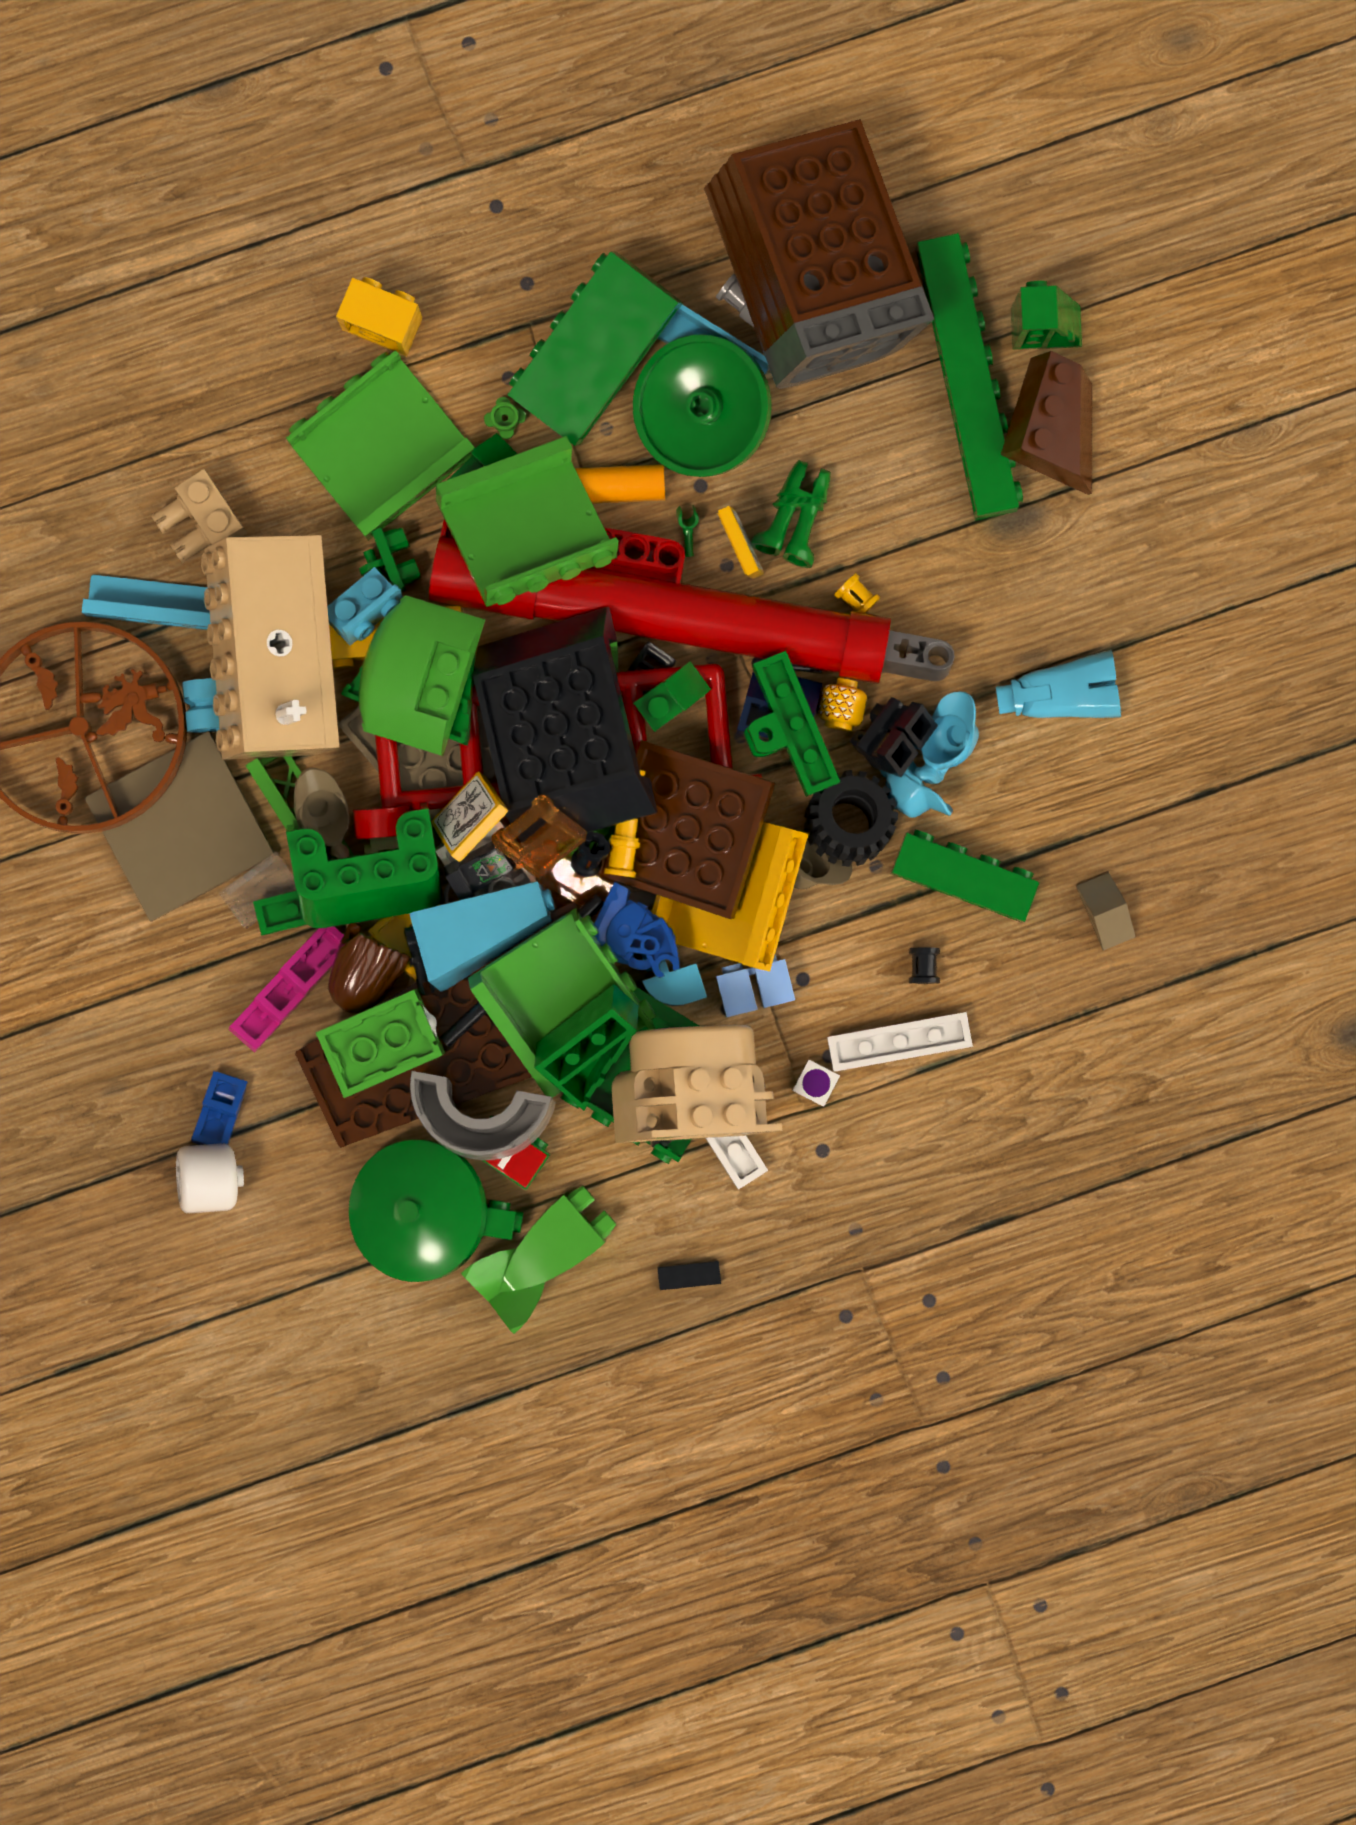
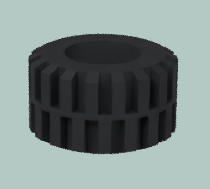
M852 770L844 771L841 776L838 775L840 783L813 794L805 810L804 818H807L804 823V831L810 832L807 840L810 846L815 843L818 845L815 852L820 857L824 853L829 855L828 862L835 864L838 859L842 860V866L850 867L853 861L856 862L857 866L863 865L868 858L871 861L877 857L894 834L896 829L894 825L898 820V812H893L897 805L895 798L888 799L887 796L891 790L887 785L881 788L878 785L880 779L873 776L872 780L867 779V772L859 771L857 776H853ZM839 804L857 806L866 815L869 830L859 834L844 831L835 822L832 808Z

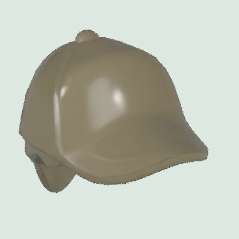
M308 768L299 775L294 788V811L300 829H314L322 835L326 846V853L330 860L349 857V849L342 844L350 823L347 801L337 782L328 772L319 768Z

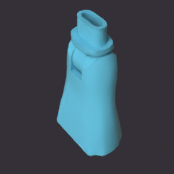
M1112 650L1089 655L1054 667L1036 670L1023 675L1017 680H1011L1010 685L996 686L999 714L1015 712L1016 716H1020L1022 712V715L1033 718L1121 717L1118 686L1115 685L1116 671Z

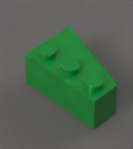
M1030 281L1026 283V287H1020L1011 307L1012 350L1082 347L1081 308L1076 301L1057 285L1047 286V281Z
M613 984L537 1042L534 1068L584 1111L596 1088L600 1087L605 1080V1075L612 1064L617 1062L631 1041L632 1036L637 1032L639 1006Z

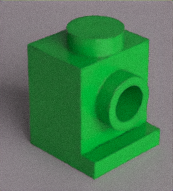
M490 1200L489 1206H487V1218L483 1236L512 1240L514 1232L521 1233L524 1212L510 1209V1202Z

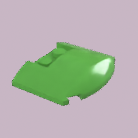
M405 595L399 600L401 602L390 610L380 623L364 659L359 684V709L363 720L362 727L365 732L443 756L485 619Z

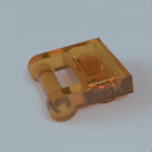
M544 794L535 798L531 803L532 806L508 827L500 828L492 835V842L496 848L538 879L586 841L587 831L558 810L551 799ZM542 818L547 822L522 844L514 840L538 819Z

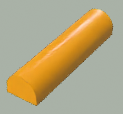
M662 464L575 468L592 504L665 501L664 465Z

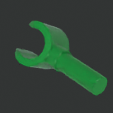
M692 505L693 515L689 519L682 518L680 506L676 509L678 523L683 528L685 557L694 556L693 528L699 522L698 513L694 505Z

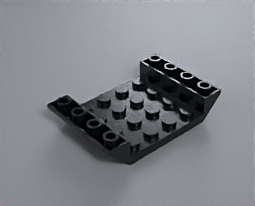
M610 607L597 609L478 646L473 679L501 800L508 810L505 815L524 849L527 851L658 813L651 780L640 775L610 644L617 642Z

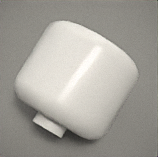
M229 1145L184 1146L179 1149L176 1156V1181L178 1200L182 1211L189 1214L228 1211L235 1206L238 1187L244 1186L243 1167L242 1165H236L234 1151Z

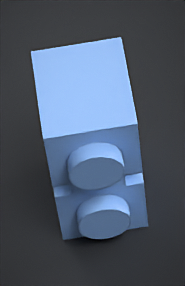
M776 954L770 971L752 967L743 969L742 963L721 968L723 975L716 976L726 1018L758 1010L750 975L755 974L763 1008L795 1000L785 959L778 961Z

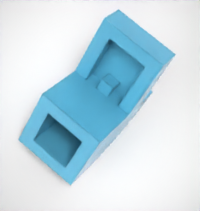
M641 954L643 960H646V955ZM664 960L660 964V970L665 976L662 978L656 976L643 981L649 994L667 1005L680 1006L707 998L697 964L669 972L666 960ZM652 968L646 969L647 972L653 971Z

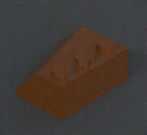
M1053 351L1030 358L1001 455L1090 495L1092 494V383L1082 366Z

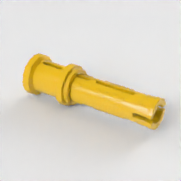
M639 770L640 775L644 776L646 771ZM638 819L616 825L615 834L611 835L608 839L611 850L609 865L604 868V874L636 878L633 866L636 849L640 848L639 839L636 838Z

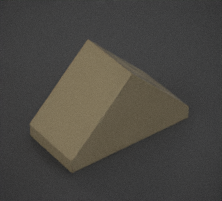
M1109 872L1076 886L1103 951L1136 937L1127 903Z

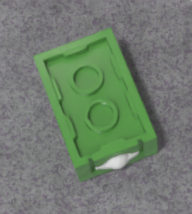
M414 989L316 1032L344 1098L446 1054L436 1032V1018L427 1011L418 989Z

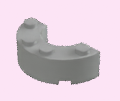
M415 1071L411 1073V1098L415 1112L425 1129L446 1149L469 1159L496 1160L522 1151L532 1144L544 1131L552 1117L556 1104L550 1096L516 1091L511 1104L501 1114L489 1119H473L461 1114L457 1110L452 1098V1083L447 1077Z

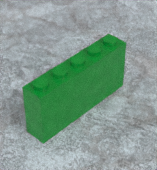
M610 251L608 255L605 253L600 255L591 268L594 272L592 278L587 284L582 282L576 288L570 298L574 303L566 313L562 310L555 317L550 325V328L553 329L551 335L546 342L541 339L535 345L529 355L533 360L525 370L521 367L509 382V385L513 387L507 394L509 397L560 436H567L569 442L574 446L581 445L683 304L681 300L616 251Z

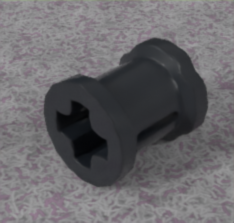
M588 832L586 835L581 836L578 849L573 853L570 860L573 871L582 877L596 876L601 870L602 859L606 858L609 854L610 843L602 834L597 832ZM594 841V844H593L592 848L590 849L589 846H590L591 842ZM589 860H590V861H591V864H590L589 868H586V866H587V864H588V862H589Z
M909 948V954L912 955V977L909 978V984H940V978L937 977V955L940 954V948Z

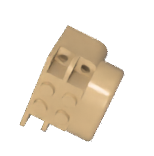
M717 1025L661 1028L638 1031L632 1036L629 1042L631 1070L620 1072L612 1082L615 1143L735 1137L783 1131L782 1123L767 1124L765 1100L774 1099L772 1091L765 1092L763 1074L756 1065L754 1031L750 1026Z

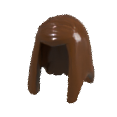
M357 922L348 925L339 943L328 983V990L333 1002L349 1013H361L373 1008L401 976L410 960L409 955L400 953L397 949H391L382 943L378 944L376 939L359 933L362 926Z

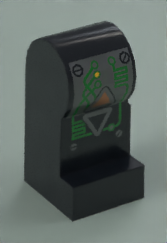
M500 839L487 843L468 853L460 862L455 860L444 866V872L459 900L472 898L474 896L473 893L491 884L493 880L499 879L511 872L516 867V863Z

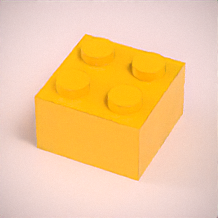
M363 277L361 281L352 278L336 315L342 331L389 350H396L399 354L407 357L422 321L419 306L414 303L415 298L399 290H396L394 294L381 289L383 286L381 283L368 277Z

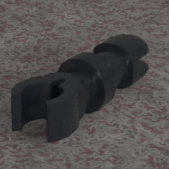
M413 926L404 928L406 942L411 954L409 964L410 967L415 969L418 990L422 995H425L423 983L428 982L431 993H434L435 986L428 981Z

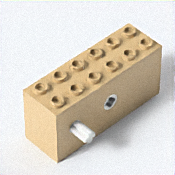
M321 535L226 537L205 548V553L201 557V568L203 574L207 575L208 588L204 593V604L206 609L210 610L211 624L207 628L208 643L213 646L214 659L210 663V674L212 680H216L217 694L213 698V710L215 715L219 716L220 730L216 733L217 749L222 753V760L309 756L339 748Z

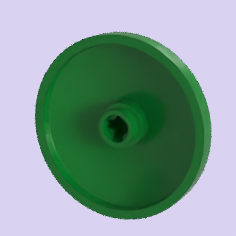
M685 336L660 348L643 367L633 395L634 423L643 445L659 463L674 472L687 476H717L742 465L761 445L771 419V393L762 368L755 358L743 347L718 336Z
M406 1140L383 1148L373 1155L360 1170L350 1194L349 1223L359 1250L377 1270L401 1281H432L453 1273L464 1265L475 1252L486 1225V1197L476 1171L464 1157L451 1152L435 1141Z

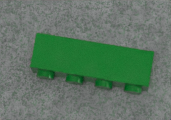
M916 829L913 835L909 833L904 835L890 874L1018 922H1025L1040 883L1032 880L1034 873L1015 866L1012 872L999 867L1001 861L983 854L980 855L979 859L966 855L967 848L948 842L946 847L933 843L934 836Z

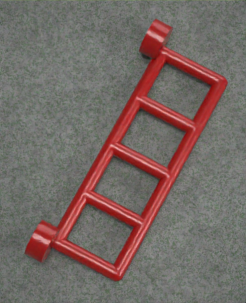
M718 664L694 665L711 688L705 694L711 762L733 769L724 670ZM681 667L616 672L636 756L641 740L647 741L645 718L633 703L643 696V691H650ZM473 685L469 743L468 745L459 743L463 786L402 791L397 742L375 735L382 806L353 810L356 839L397 836L396 822L403 813L421 809L420 803L427 802L429 810L443 809L478 771L483 774L477 706L480 705L475 685ZM747 773L762 778V773ZM491 783L501 799L498 783Z

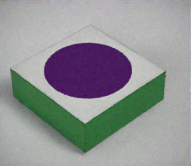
M808 1059L792 1091L824 1107L840 1075Z

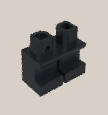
M891 697L887 704L876 703L870 712L871 726L867 731L857 730L850 739V743L858 753L864 755L872 767L902 777L918 755L916 749L921 750L938 725L923 704L911 702L909 706H906L896 698Z

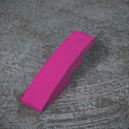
M335 926L318 928L281 967L278 974L254 998V1001L229 1026L228 1030L255 1053L331 970L339 943L344 934Z

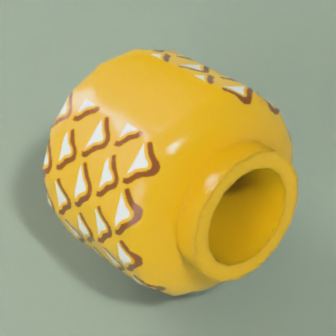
M837 678L836 684L824 686L818 711L819 717L825 721L824 726L851 732L853 727L862 724L867 695L863 690L857 688V681Z

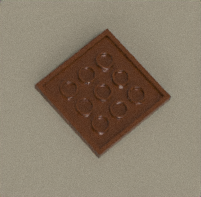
M641 740L636 758L639 770L646 771L644 777H648L651 780L658 813L638 818L636 838L639 839L640 848L636 849L633 866L636 878L604 874V868L609 865L610 851L605 859L601 876L728 919H734L775 782Z

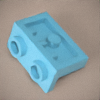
M374 567L327 606L329 624L350 646L357 640L362 641L372 633L374 626L401 602L399 601L403 598L401 589L396 584L392 586Z

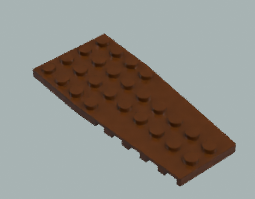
M576 901L551 912L552 921L449 989L440 992L435 987L434 993H431L429 983H423L425 995L420 993V996L427 1011L436 1018V1032L446 1054L344 1098L318 1039L296 1051L295 1055L340 1148L419 1119L411 1098L410 1082L412 1071L447 1077L452 1083V1098L455 1105L532 1077L487 1013L450 1047L441 1040L440 1036L478 1002L470 990L468 977L576 908L578 910L579 907ZM417 983L412 984L380 1004L418 989Z

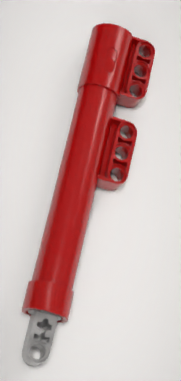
M445 519L443 521L431 573L430 602L461 606L463 608L534 620L537 617L553 621H562L597 609L610 607L614 629L618 633L759 659H766L786 651L792 665L839 673V677L879 684L882 672L929 681H940L948 676L955 658L952 646L943 640L890 631L891 618L856 611H851L850 614L681 583L685 551L677 541L606 527L604 529L609 539L617 537L619 541L617 558L612 559L611 563L601 568L594 566L583 570L578 576L569 580L559 579L551 582L547 587L538 592L531 593L528 591L522 593L506 604L498 605L496 603L486 607ZM629 550H638L642 553V556L638 559H631L625 553ZM664 556H671L677 560V563L665 565L660 559ZM899 650L905 651L906 658L899 657ZM937 655L943 658L946 664L936 666L928 658Z

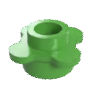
M507 397L498 398L492 411L484 416L486 426L494 427L498 430L503 439L512 438L517 425L524 423L526 420L524 410L516 409ZM503 415L508 416L507 421L502 420Z

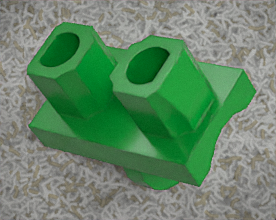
M382 528L371 531L382 559L377 560L373 549L363 552L367 564L359 568L361 576L367 574L374 567L381 574V570L386 568L392 586L396 584L401 589V593L405 592V586L421 578V574L414 558L396 565L392 553L410 547L403 528L383 532Z

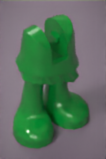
M798 460L790 470L782 489L777 493L778 500L772 504L778 509L773 522L766 531L756 533L752 537L750 544L752 548L762 553L773 556L779 555L794 511L801 510L793 535L784 551L783 558L793 565L802 568H812L814 554L809 548L808 542L818 511H823L824 504L827 503L831 472L821 468L818 477L813 483L812 492L808 493L799 489L801 482L805 478L808 462Z

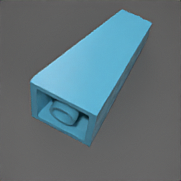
M537 881L409 913L428 981L440 992L447 990L552 921L550 911L555 909L550 890H543V887Z

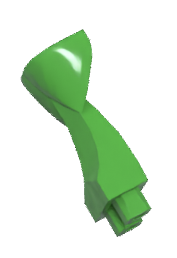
M584 1186L577 1188L569 1195L564 1193L532 1226L516 1249L503 1250L484 1257L461 1273L491 1304L513 1334L530 1318L541 1298L545 1282L571 1269L594 1253L606 1242L605 1238L616 1226V1222L605 1210L591 1222L583 1215L582 1211L595 1200Z

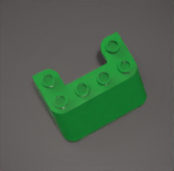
M427 802L420 803L421 809L407 811L398 818L396 822V835L399 849L333 860L327 859L325 842L318 831L311 828L295 830L294 824L287 825V841L303 920L313 928H327L404 915L437 906L442 898V889Z

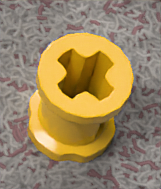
M855 573L837 590L834 596L837 599L842 598L854 611L867 613L881 597L878 594L873 595L859 581L860 576ZM852 590L862 599L863 603L852 593Z

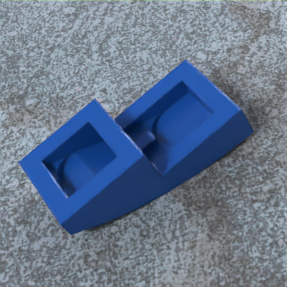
M213 1072L202 1103L203 1108L191 1139L193 1143L199 1145L229 1144L248 1084L247 1081L220 1072Z

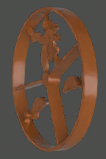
M68 622L41 629L15 644L0 658V676L20 654L26 656L25 664L38 677L36 685L42 694L44 707L46 710H50L53 706V700L58 697L56 689L59 683L54 680L55 675L52 672L41 667L42 659L36 653H32L31 646L55 635L74 632L77 717L70 721L69 727L0 742V750L73 733L84 742L114 819L91 825H68L66 816L70 815L73 811V805L69 800L79 788L76 784L79 777L74 774L73 766L67 765L59 757L56 758V764L58 769V786L62 793L55 808L58 813L64 816L59 817L57 824L47 822L25 812L6 795L1 787L0 798L21 816L45 828L74 834L96 833L119 827L142 815L161 798L171 785L179 770L186 748V707L182 692L172 672L163 660L144 642L126 631L113 626L94 622ZM81 631L108 633L134 643L146 651L158 663L169 682L158 687L156 683L140 686L138 681L143 676V672L139 670L136 673L134 669H131L133 674V681L131 683L125 680L124 674H121L120 677H114L116 681L122 682L123 687L121 690L117 691L114 688L113 692L108 691L110 686L106 685L102 690L104 692L103 695L99 692L83 693ZM168 689L169 691L173 690L177 703L179 730L178 734L169 733L165 736L161 720L147 712L145 701L159 698V693L167 692ZM102 699L103 701L98 705V708H105L103 711L105 715L110 714L116 707L122 706L120 710L114 711L108 721L96 732H92L91 724L84 718V703H95ZM134 713L139 722L156 727L152 734L155 742H162L165 739L167 743L176 744L170 766L157 787L136 807L123 815H119L90 743L97 739V735L104 736L110 734L115 736L119 731H126L127 724L132 723Z

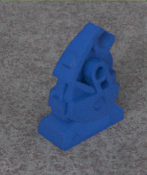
M614 882L594 923L599 932L595 937L601 946L607 943L615 953L618 963L627 964L638 970L652 968L658 978L665 976L660 970V964L664 960L672 962L674 971L679 970V952L675 941L676 936L672 928H669L663 918H659L649 911L648 906L629 900L630 890ZM635 953L644 954L647 959L637 960L633 956Z

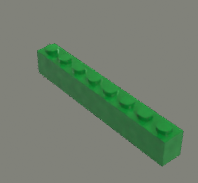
M959 233L917 242L915 249L925 295L934 320L931 322L975 521L1014 513L1019 508L1018 502L1023 501V493L1020 482L1013 481L1011 468L1016 467L1015 461L1001 455L1005 442L1003 434L1008 433V425L1004 412L998 413L996 400L1001 399L997 379H991L988 366L993 365L992 352L989 344L983 345L981 332L986 330L982 310L976 311L973 298L978 297L975 277H968L966 264L970 263V253L967 242L961 243Z

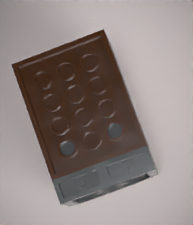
M861 119L734 153L704 187L776 388L783 389L797 386L883 359L902 349L934 320Z

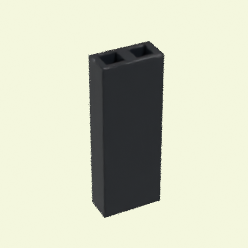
M719 1260L657 1267L660 1290L721 1284Z

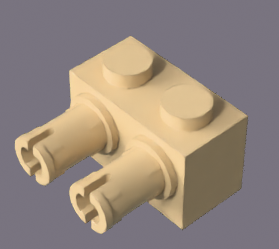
M205 469L175 487L178 493L176 495L177 499L151 515L163 534L188 516L191 519L194 517L196 520V529L170 544L182 563L205 547L211 546L226 537H243L247 534Z

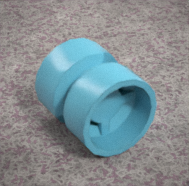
M206 678L184 681L182 683L184 702L190 705V709L185 712L186 732L201 733L220 730L219 716H216L213 710V698L217 694L216 680Z

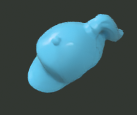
M962 691L952 692L940 700L932 716L938 727L921 749L925 765L917 767L913 773L921 781L929 784L940 783L950 767L959 765L973 752L979 738V730L975 724V703L970 694Z
M914 761L902 777L879 770L883 777L886 778L885 785L891 790L887 796L888 799L895 798L897 805L894 810L897 809L911 818L920 816L929 809L951 816L953 812L951 806L945 803L931 788L926 787L918 776L913 774L917 768Z

